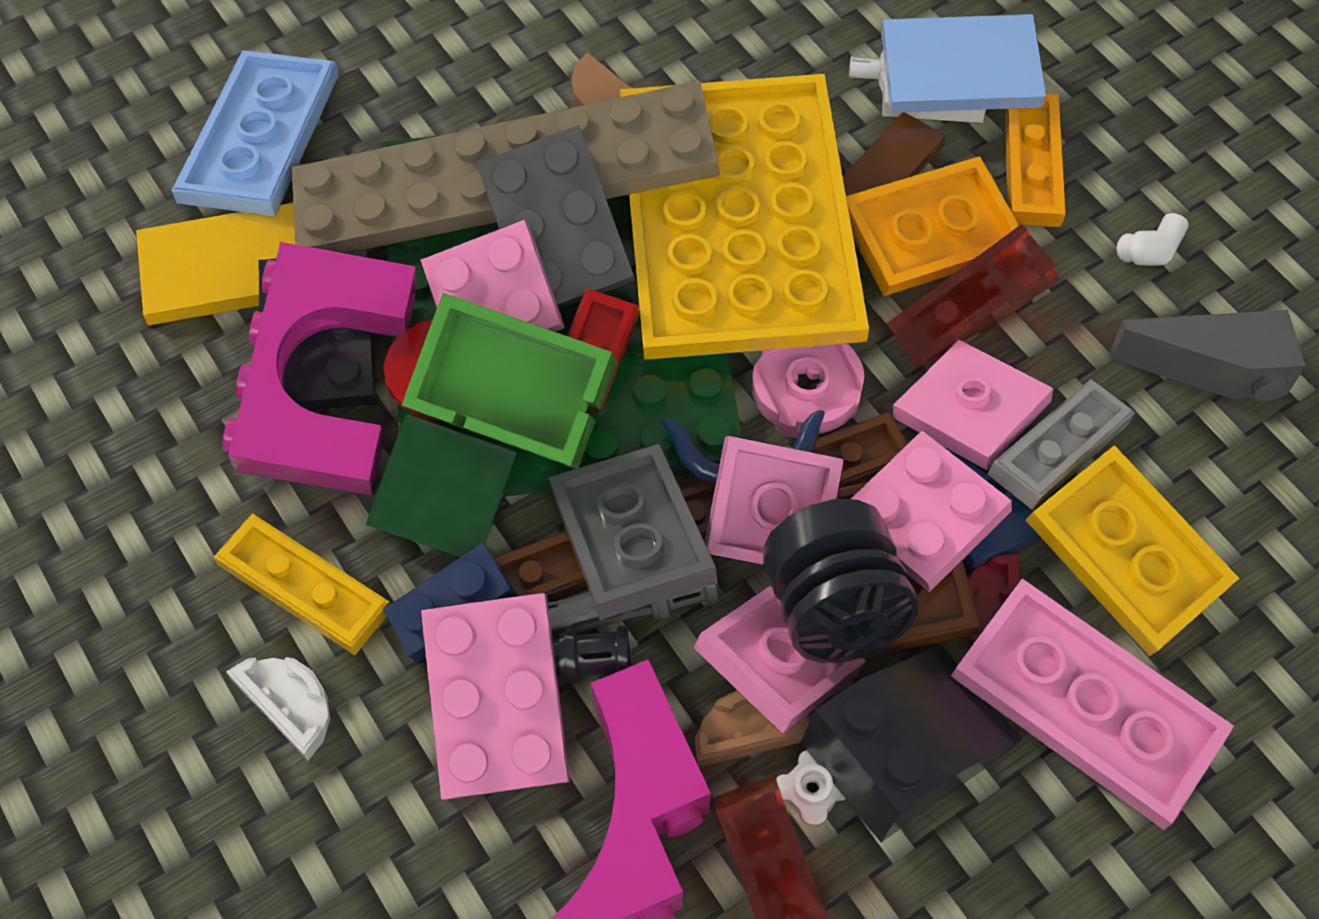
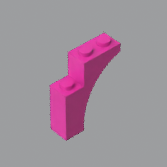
M646 660L590 683L593 707L604 730L614 763L615 798L607 835L593 868L574 896L551 919H676L674 912L683 909L682 888L658 835L667 832L669 837H677L701 825L704 821L702 816L710 811L711 793L649 660Z

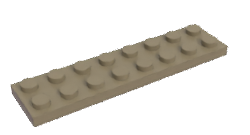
M701 81L292 167L295 245L333 252L360 251L495 223L497 221L476 163L577 125L580 126L606 199L720 176Z

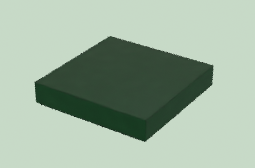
M406 414L366 525L442 552L462 557L481 543L486 545L518 454L515 451Z

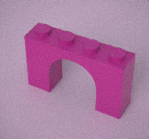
M280 242L276 261L268 260L264 268L262 292L267 294L263 312L256 311L251 321L249 343L255 347L250 365L242 364L239 370L236 396L237 398H242L237 419L229 418L226 423L223 435V451L229 452L228 457L236 472L373 496L384 446L381 425L331 417L308 411L293 401L285 392L283 387L284 370L289 357L296 347L309 336L323 330L350 328L399 337L403 331L409 329L417 293L415 266Z

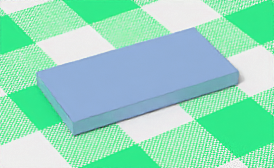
M242 50L172 189L176 203L276 216L292 180V167L299 165L339 76L336 62Z

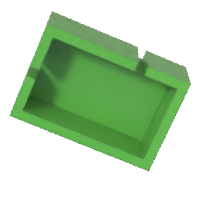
M442 293L402 406L578 469L596 421L586 412L589 406L600 410L617 359L612 352Z

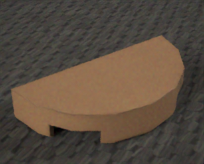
M586 53L575 64L571 85L576 107L620 98V89H632L589 53Z
M737 690L719 698L714 704V708L703 718L700 729L695 737L696 763L698 767H703L800 743L811 718L809 714L783 734Z

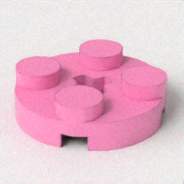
M848 344L762 350L761 357L756 362V365H754L752 373V395L761 414L768 421L775 424L776 430L785 437L796 438L802 423L808 416L817 410H823L825 416L818 434H823L841 427L857 414L864 382V370L858 355ZM806 373L810 380L819 378L821 382L817 384L816 389H802L797 386L798 375Z

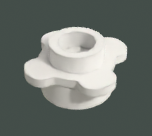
M807 750L800 754L798 765L789 774L780 775L774 785L777 798L781 801H787L791 809L800 815L802 821L809 826L823 824L826 821L827 813L833 808L835 802L846 800L833 784L832 776L828 770L818 765ZM814 782L818 785L819 790L811 793L807 790V784Z

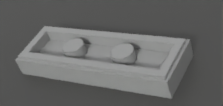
M1090 379L993 462L988 475L1030 509L1034 510L1126 428L1136 412Z

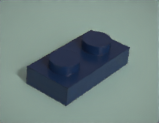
M481 543L383 610L408 657L416 663H420L426 659L421 610L518 597L491 549L484 543Z

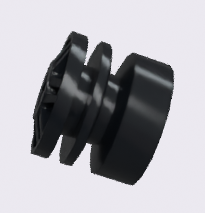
M833 499L809 505L788 516L771 531L762 548L763 564L774 595L781 601V615L784 622L788 625V634L792 646L803 658L819 663H843L867 657L890 646L909 630L918 616V597L908 581L906 569L896 557L897 548L885 520L873 505L858 499Z

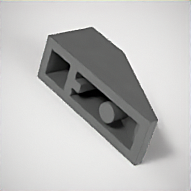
M1288 310L1123 320L1109 350L1111 359L1230 399L1255 398L1259 401H1270L1287 396L1306 366Z

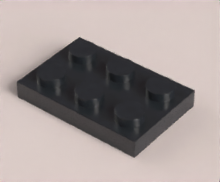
M367 250L339 252L369 258ZM276 258L258 260L259 312H263L267 294L262 292L264 268L268 260L276 261ZM332 328L309 336L296 347L287 361L283 376L285 392L293 401L308 411L377 404L373 332L350 328Z

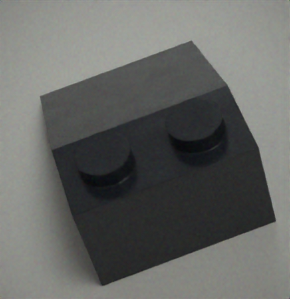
M942 646L868 675L816 708L800 741L816 763L828 770L832 776L833 784L881 843L1015 748L1023 740L997 709L951 677L958 664Z

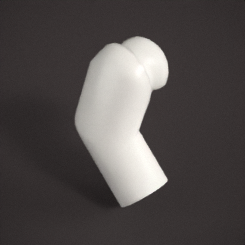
M1167 214L1164 216L1157 231H1137L1135 234L1127 233L1122 235L1117 243V254L1126 263L1134 262L1136 265L1145 266L1167 264L1173 258L1189 227L1188 222L1179 214Z

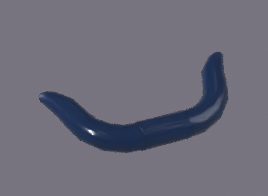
M823 410L811 413L802 423L793 449L814 453L818 432L825 416ZM670 418L663 419L662 423L673 442L682 465L698 479L716 485L720 463L708 460L700 454L689 432L677 421Z

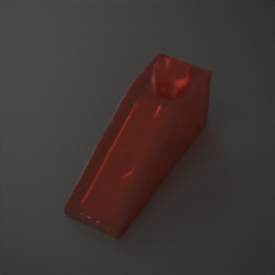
M1020 224L889 321L887 325L916 365L921 368L945 354L958 340L963 342L969 340L1015 313L1059 281L1056 267L1023 224Z
M775 774L715 796L716 813L755 919H828Z

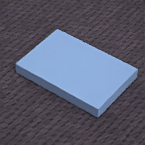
M1033 14L883 20L881 35L890 113L1043 107L1046 92Z

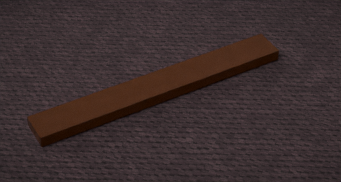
M889 411L817 438L814 453L844 459L838 487L843 488L869 482L908 443ZM700 481L680 490L705 542L716 485ZM566 531L496 557L518 596L545 593L549 603L588 589Z

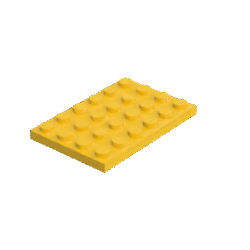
M825 74L701 83L720 176L629 194L644 360L867 342L869 325ZM677 85L620 89V97Z

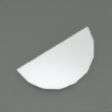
M288 657L284 660L270 658L259 661L256 658H249L227 670L226 672L230 679L309 761L323 743L330 722L328 697L314 672L294 658Z

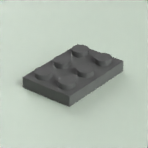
M579 125L476 163L499 229L522 220L529 224L558 309L581 302L586 288L599 293H605L636 281Z
M659 444L548 477L552 495L600 620L718 583L715 564Z

